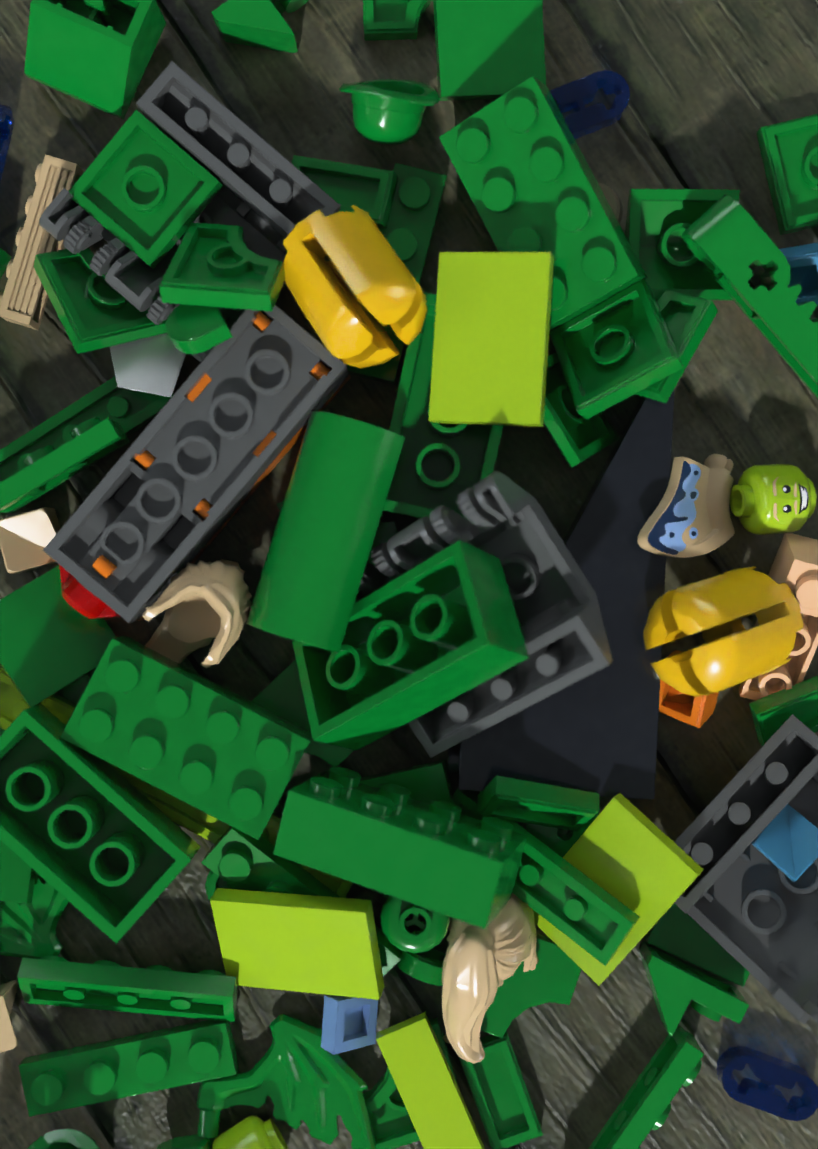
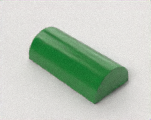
M321 411L311 412L246 624L288 639L339 653L404 443V436L349 417Z

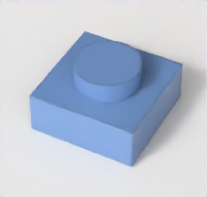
M324 995L321 1048L335 1055L375 1044L378 1000Z

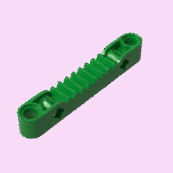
M723 195L682 233V238L694 256L818 399V318L810 319L817 304L814 301L796 303L802 287L800 284L789 285L791 272L785 255L742 205L729 195ZM762 266L765 270L760 277L763 285L750 287L748 281L753 276L750 268Z

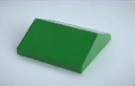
M629 190L625 236L648 277L645 280L652 289L656 300L666 290L708 300L732 301L731 297L688 248L682 238V233L723 195H729L739 203L740 190Z
M557 352L548 355L543 425L569 467L572 468L615 442L618 438L602 412L587 420L581 417L573 402Z

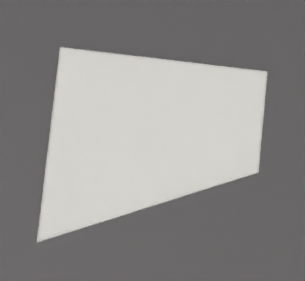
M167 333L110 346L117 387L172 397L186 354L180 352L175 347Z

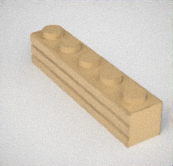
M45 154L43 164L40 163L37 166L35 172L36 187L33 195H30L27 199L25 206L27 217L24 227H20L17 232V250L14 259H11L7 265L6 277L8 280L5 290L0 292V317L6 321L39 330L48 295L33 267L35 256L37 254L63 250V243L65 241L56 240L40 226L39 220L42 213L61 190L65 188L69 191L84 173L76 163Z

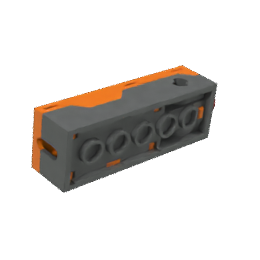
M276 305L273 311L246 309L229 329L233 337L218 344L211 350L43 549L45 553L59 564L62 597L83 616L89 619L122 617L128 623L146 620L142 617L146 607L152 606L170 584L171 577L176 573H180L183 568H186L187 563L194 564L304 434L311 412H322L351 378L347 366L341 360L332 356L327 348Z

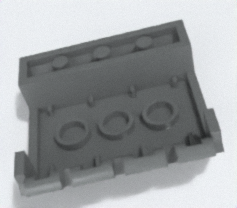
M792 714L675 840L674 843L704 869L677 899L675 904L685 914L687 913L752 974L785 1009L804 1025L811 1017L818 1023V858L794 882L751 844L787 804L818 828V736Z

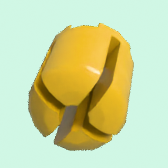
M351 205L355 212H338L328 216H324L321 210H317L300 221L283 241V245L287 250L283 261L284 283L332 356L338 358L344 364L358 368L384 364L397 356L399 351L379 322L383 325L390 324L399 339L405 344L410 345L423 327L427 312L426 296L368 212L355 205ZM326 254H327V255L329 256V258L331 259V260L328 261V262H326L325 259H324V257H325Z
M752 566L733 569L714 577L678 587L660 596L650 609L643 631L645 649L648 650L702 631L706 644L651 663L659 678L681 693L694 697L707 696L774 671L789 662L791 658H787L794 648L796 633L803 629L800 606L789 586L785 582L781 584L776 583L767 574L752 570L757 568ZM755 614L759 625L746 630L741 618Z

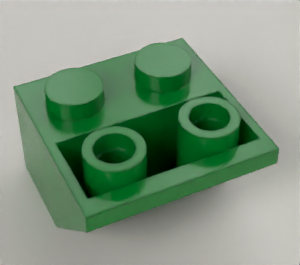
M31 0L24 74L28 78L124 120L164 30L166 21L156 0Z

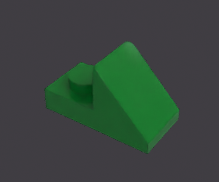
M227 0L211 13L218 32L225 42L296 53L298 48L295 35L281 14L285 11L292 13L300 9L308 0Z
M643 941L639 952L661 1022L669 1036L674 1034L691 1000V1007L711 1020L719 1022L721 1017L724 1016L738 1024L741 1023L749 1004L736 987Z

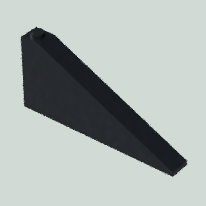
M675 388L666 403L641 397L563 539L567 549L597 595L612 662L593 674L449 748L448 775H457L458 790L482 791L497 775L599 793V797H614L621 793L625 798L654 799L660 678L651 663L661 660L662 645L646 650L643 631L650 609L656 600L665 594L666 556L654 554L641 548L638 544V535L659 505L668 487L671 474Z

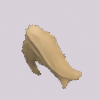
M221 559L213 563L199 561L197 565L187 563L186 568L172 576L170 584L152 606L146 607V611L143 613L142 617L149 622L154 616L165 611L163 621L145 646L180 664L191 653L209 645L212 639L215 638L209 654L200 665L207 669L213 664L220 663L239 639L252 605L250 601L252 595L243 579L245 571L240 568L238 562Z
M513 893L509 901L486 929L452 918L449 924L450 933L446 939L449 942L442 970V1014L446 1034L442 1038L446 1043L452 1045L458 1057L473 1064L481 1062L485 1057L480 1040V1031L485 1012L493 1003L498 987L503 985L505 979L513 976L523 961V972L535 970L536 964L539 962L536 952L537 939L534 911Z

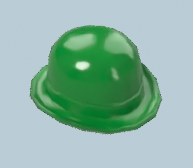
M378 79L345 83L339 88L340 92L351 93L354 126L358 133L365 139L380 144H402L411 140L419 132L426 106H434L440 100L439 94L434 88L428 84L413 80Z

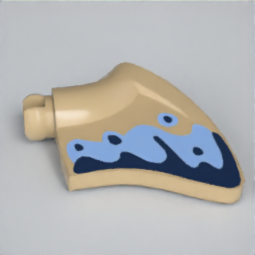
M720 454L709 455L705 459L704 465L687 457H674L668 487L659 505L639 532V546L661 556L687 558L707 554L725 544L735 534L729 512V500L734 481L730 475L734 468L733 461Z

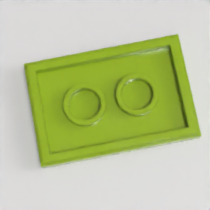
M439 252L429 407L430 422L543 427L554 256L551 252Z
M619 793L612 798L563 858L635 912L640 918L606 966L536 911H534L535 924L600 986L704 869Z
M217 888L210 903L226 976L236 977L237 986L380 1000L385 985L371 900Z

